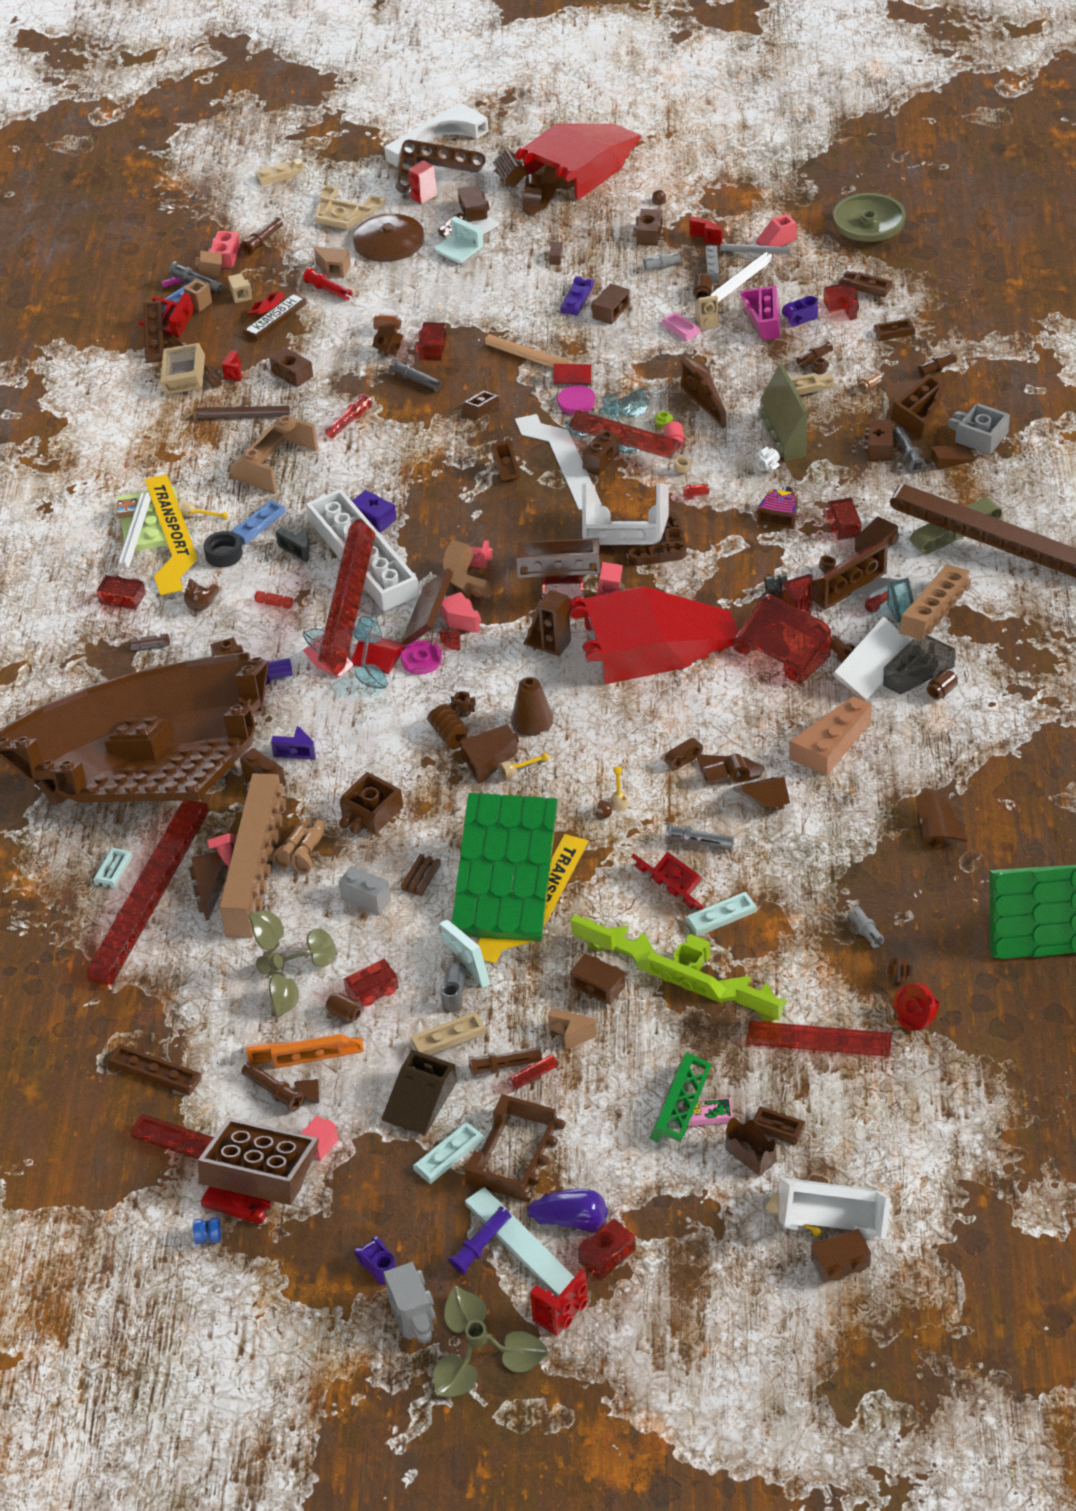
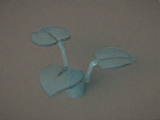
M643 388L634 391L619 402L616 395L608 394L602 398L603 407L600 408V418L594 412H585L565 422L566 427L573 434L580 437H588L599 431L598 424L602 423L604 413L608 417H616L623 433L619 438V451L623 453L636 452L645 447L646 436L638 428H632L626 432L619 413L623 416L627 414L631 417L639 416L648 409V401Z
M360 616L359 619L353 620L349 624V631L338 641H335L334 636L324 629L316 628L303 631V637L307 644L315 651L327 655L335 654L337 651L336 646L340 645L352 633L355 639L359 641L365 640L361 666L355 669V676L359 682L368 687L387 688L388 682L382 670L376 665H366L365 663L368 643H378L382 639L377 616Z

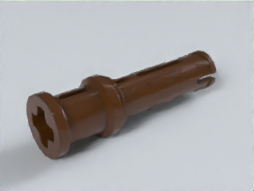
M275 217L260 231L253 232L249 239L243 240L240 244L242 251L247 255L253 254L257 247H261L264 244L265 239L283 226V222L277 224L281 219Z
M536 1047L499 1055L490 1052L487 1056L476 1058L469 1056V1069L472 1078H474L477 1074L487 1072L495 1074L498 1072V1069L542 1062L541 1049Z
M250 1061L242 1067V1075L271 1093L273 1100L285 1104L289 1111L295 1112L302 1106L304 1094L291 1089L287 1082H279Z

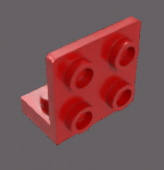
M580 1270L558 1297L550 1290H543L536 1285L530 1291L532 1321L556 1336L563 1329H567L571 1325L575 1314L578 1311H582L588 1303L586 1272Z

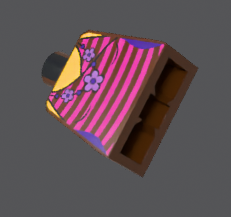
M784 486L782 490L770 489L757 508V523L794 530L798 511V494L794 493L793 489L789 486Z

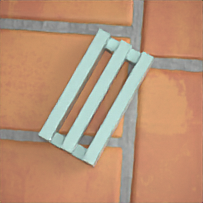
M111 847L93 879L94 884L99 885L102 883L104 887L110 885L111 888L115 889L133 858L132 851ZM109 866H110V870H109L108 874L106 875V877H104L105 873L107 872V870H108V868H109Z

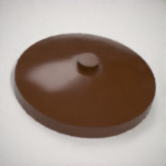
M377 215L365 220L355 229L353 234L354 247L361 256L369 260L379 262L397 261L413 255L422 247L424 243V230L416 219L407 215Z

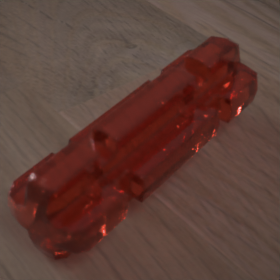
M259 590L254 595L255 602L263 604L265 602L267 605L277 607L282 605L286 609H291L294 603L293 598L289 596H284L283 598V595L269 592L265 594L264 591Z

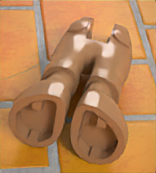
M305 817L301 819L291 835L286 839L284 845L274 852L272 860L275 865L286 869L292 862L294 868L299 873H309L313 866L309 855L323 836L325 822L316 820L312 829H310L311 818Z

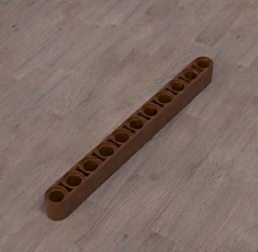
M900 484L890 499L891 507L899 512L1076 578V548L909 485Z

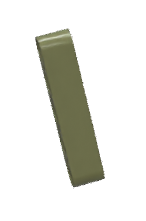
M988 497L965 506L1000 519L1002 515V509ZM929 523L915 530L910 537V541L923 554H929L965 536Z

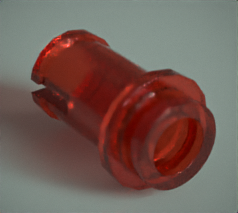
M708 483L687 484L683 487L684 497L693 499L696 496L709 495L710 490L706 488L709 486Z
M887 591L873 598H867L865 601L866 610L871 613L877 612L880 606L889 599Z

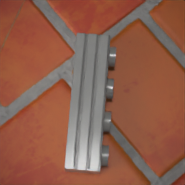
M706 246L707 275L711 277L712 283L719 282L717 246Z

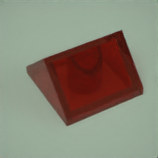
M806 574L782 582V614L796 632L799 631L812 606V574Z

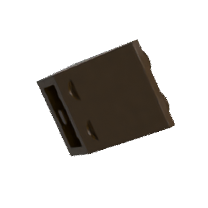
M411 1050L401 1066L383 1113L382 1121L425 1136L457 1083L455 1064Z

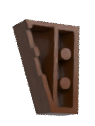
M928 374L894 402L890 419L921 439L941 400L945 383Z

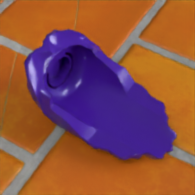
M583 1188L565 1189L545 1194L527 1207L528 1217L534 1218L540 1225L557 1224L561 1227L580 1229L591 1233L599 1232L605 1228V1219L609 1213L603 1197L598 1192Z

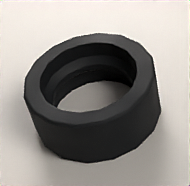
M216 532L208 536L204 541L205 557L212 566H232L242 558L243 550L240 537L233 532ZM221 546L233 547L231 550L223 553L213 551Z

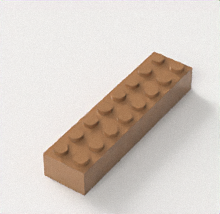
M252 773L219 906L226 937L252 938L253 930L248 914L262 911L263 908L262 895L266 894V878H269L271 874L270 861H273L274 844H278V828L282 827L281 814L286 810V799L282 798L283 784H280L278 774Z

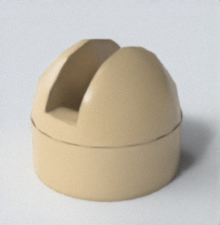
M677 457L674 461V470L682 474L688 471L690 461L685 457Z

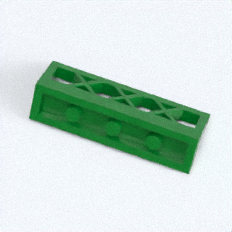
M688 1052L684 1054L649 1139L658 1143L663 1134L675 1141H682L711 1069V1063ZM691 1064L703 1068V1074L694 1076L690 1068ZM692 1083L695 1092L686 1094L683 1085ZM684 1101L688 1111L679 1113L675 1104ZM677 1120L681 1128L680 1132L678 1133L667 1128V1123Z

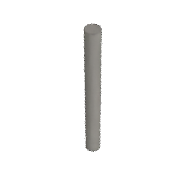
M721 244L720 247L721 251L767 252L770 254L790 255L792 253V247Z

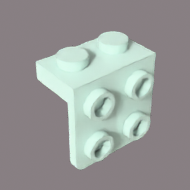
M455 216L451 219L452 235L435 247V252L457 263H462L484 247L482 228Z

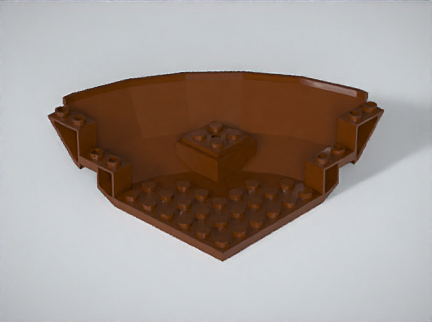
M249 652L184 660L133 672L83 688L41 705L0 728V757L33 784H37L41 780L55 779L58 794L79 803L200 800L250 747L255 732L253 714L256 711H262L269 660L262 661L261 657L250 659Z

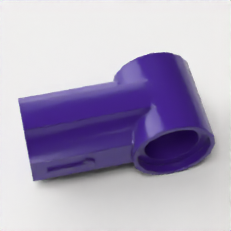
M290 658L269 662L266 685L272 679L293 675Z

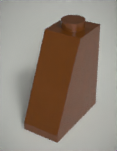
M508 724L460 741L461 756L478 784L484 782L498 770L499 763L508 761L517 753V743H519L517 733L511 731Z

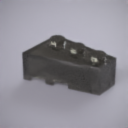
M928 635L923 641L913 638L884 667L883 686L901 695L934 678L943 669L950 670L955 667L956 649Z

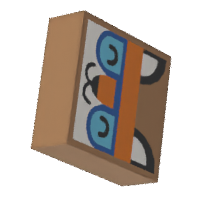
M137 498L118 500L117 517H133L138 502Z

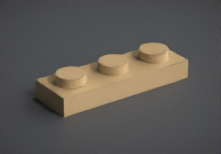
M475 1011L412 1035L411 1041L416 1051L432 1055L486 1034V1030Z

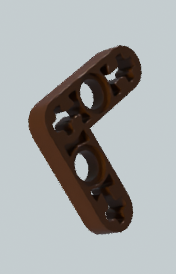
M669 514L663 532L665 542L632 547L629 550V562L632 565L641 566L684 559L687 556V545L679 517ZM670 536H679L676 539L670 538ZM654 552H662V554H660V555H655V554H653V553H654Z

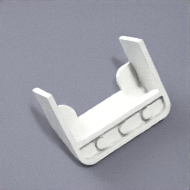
M656 483V505L650 508L648 521H611L609 509L602 505H595V485L582 484L583 539L599 538V545H654L661 540L669 516L668 484Z
M780 1178L779 1222L784 1228L798 1230L799 1225L804 1224L847 1230L859 1229L865 1239H873L874 1235L881 1239H886L891 1198L874 1189Z

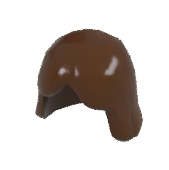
M189 579L183 597L185 604L192 610L203 611L211 605L220 588L218 585L212 584L207 589L198 585L194 580Z

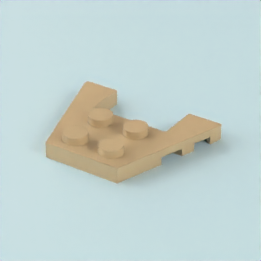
M323 185L315 220L319 224L348 230L385 205V198L370 195L363 205L334 199L338 195V188Z

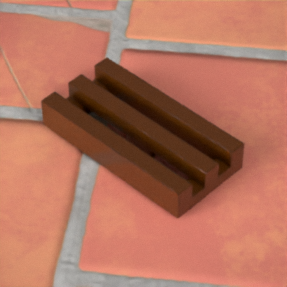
M909 318L874 325L873 328L879 342L915 335V328Z
M420 853L402 882L401 889L422 896L439 869L441 860L438 858L433 860L431 856L425 858L424 854ZM431 866L422 883L420 884L419 888L416 889L418 883L424 877V873L426 872L427 868Z
M761 1106L753 1119L765 1135L797 1145L798 1138L801 1137L802 1130L805 1128V1121ZM761 1116L766 1117V1118H769V1119H772V1120H774V1121H771V1120L762 1118ZM783 1123H784V1124H787V1125H790V1126H793V1127H796V1129H795V1128H792V1127H789V1126H786V1125H783Z

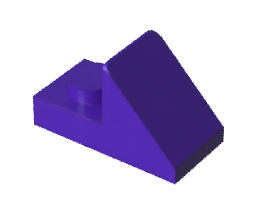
M299 726L296 727L294 737L272 736L273 757L316 759L313 740Z

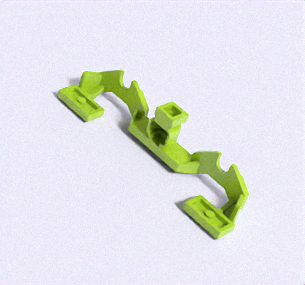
M575 914L570 920L572 935L586 942L588 948L597 952L615 950L633 958L638 969L719 1003L735 1000L736 1003L757 1011L761 1020L769 1024H773L776 1019H780L782 1009L788 1002L786 999L776 998L770 986L766 983L760 990L748 986L751 982V977L749 976L717 981L714 977L700 972L704 962L707 963L711 957L709 941L695 935H688L685 943H681L673 954V960L656 954L644 933H641L636 940H627L625 938L629 931L627 926L607 928L594 923L592 919H585Z

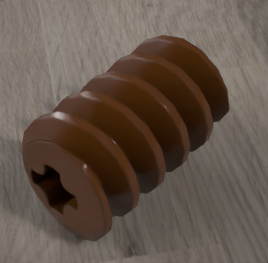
M441 704L428 714L427 721L450 749L460 748V741L467 739L468 728L452 710L450 705Z

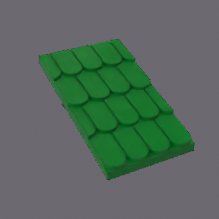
M468 792L452 915V924L466 936L542 941L558 806L557 798Z
M1076 865L989 870L990 956L1007 959L1076 953Z

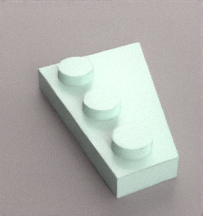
M448 919L441 922L442 933H440V937L443 943L449 946L482 988L490 985L480 946Z

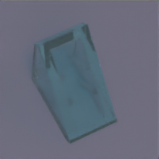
M909 577L888 582L887 605L897 623H900L902 614L914 602Z

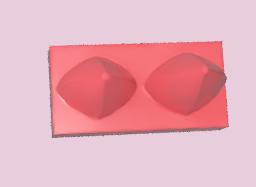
M224 834L207 840L209 849H217L221 859L228 867L230 866L237 834Z

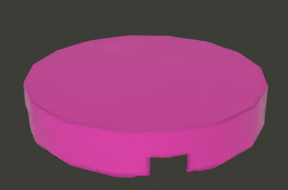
M575 385L563 389L558 394L557 402L563 412L579 415L583 411H590L595 406L596 399L594 392L590 388Z
M425 640L409 643L400 654L403 668L410 673L418 675L433 672L442 662V653L439 646L435 643L434 645L430 644L429 641Z

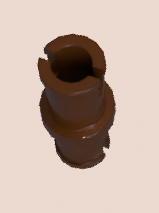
M826 340L819 346L810 348L802 356L797 357V364L802 363L799 367L804 368L815 358L832 352V344L827 346L830 344V341Z
M953 351L941 357L936 356L932 358V361L918 366L919 374L925 377L935 371H942L944 367L956 363L957 357Z

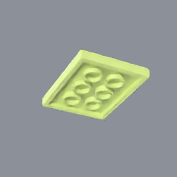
M172 486L175 497L177 499L175 486ZM149 491L117 496V501L137 498L138 500L141 493H149ZM152 499L150 500L134 552L168 546ZM133 517L120 518L124 543Z

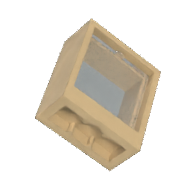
M199 343L163 349L160 383L167 395L202 388L205 354Z

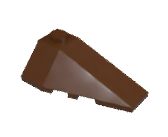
M684 356L681 357V388L722 428L726 427V410L710 372L705 370L700 364Z

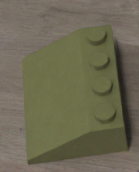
M780 364L760 399L758 415L760 419H763L765 430H769L772 443L775 442L776 450L779 455L781 454L785 462L807 457V409L783 364Z

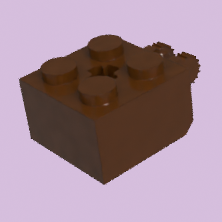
M366 772L341 796L340 808L342 818L339 825L345 829L352 823L350 832L353 834L359 833L363 828L376 834L403 808L401 789Z

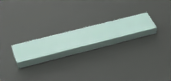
M485 1187L465 1200V1205L483 1224L498 1210L499 1206L504 1207ZM511 1214L512 1218L504 1224L495 1236L558 1297L574 1276Z

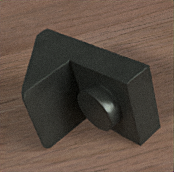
M282 527L276 530L277 543L280 548L304 562L309 561L307 528H304L296 535Z

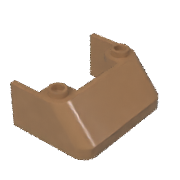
M290 416L280 417L231 465V477L237 481L275 494L277 489L273 468L261 463L284 440L317 451L318 444L315 425Z

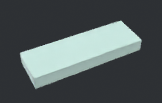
M743 892L685 916V922L694 935L698 937L756 913L757 906L749 895Z
M465 1122L413 1165L414 1171L429 1184L433 1183L484 1140L483 1135L469 1123Z

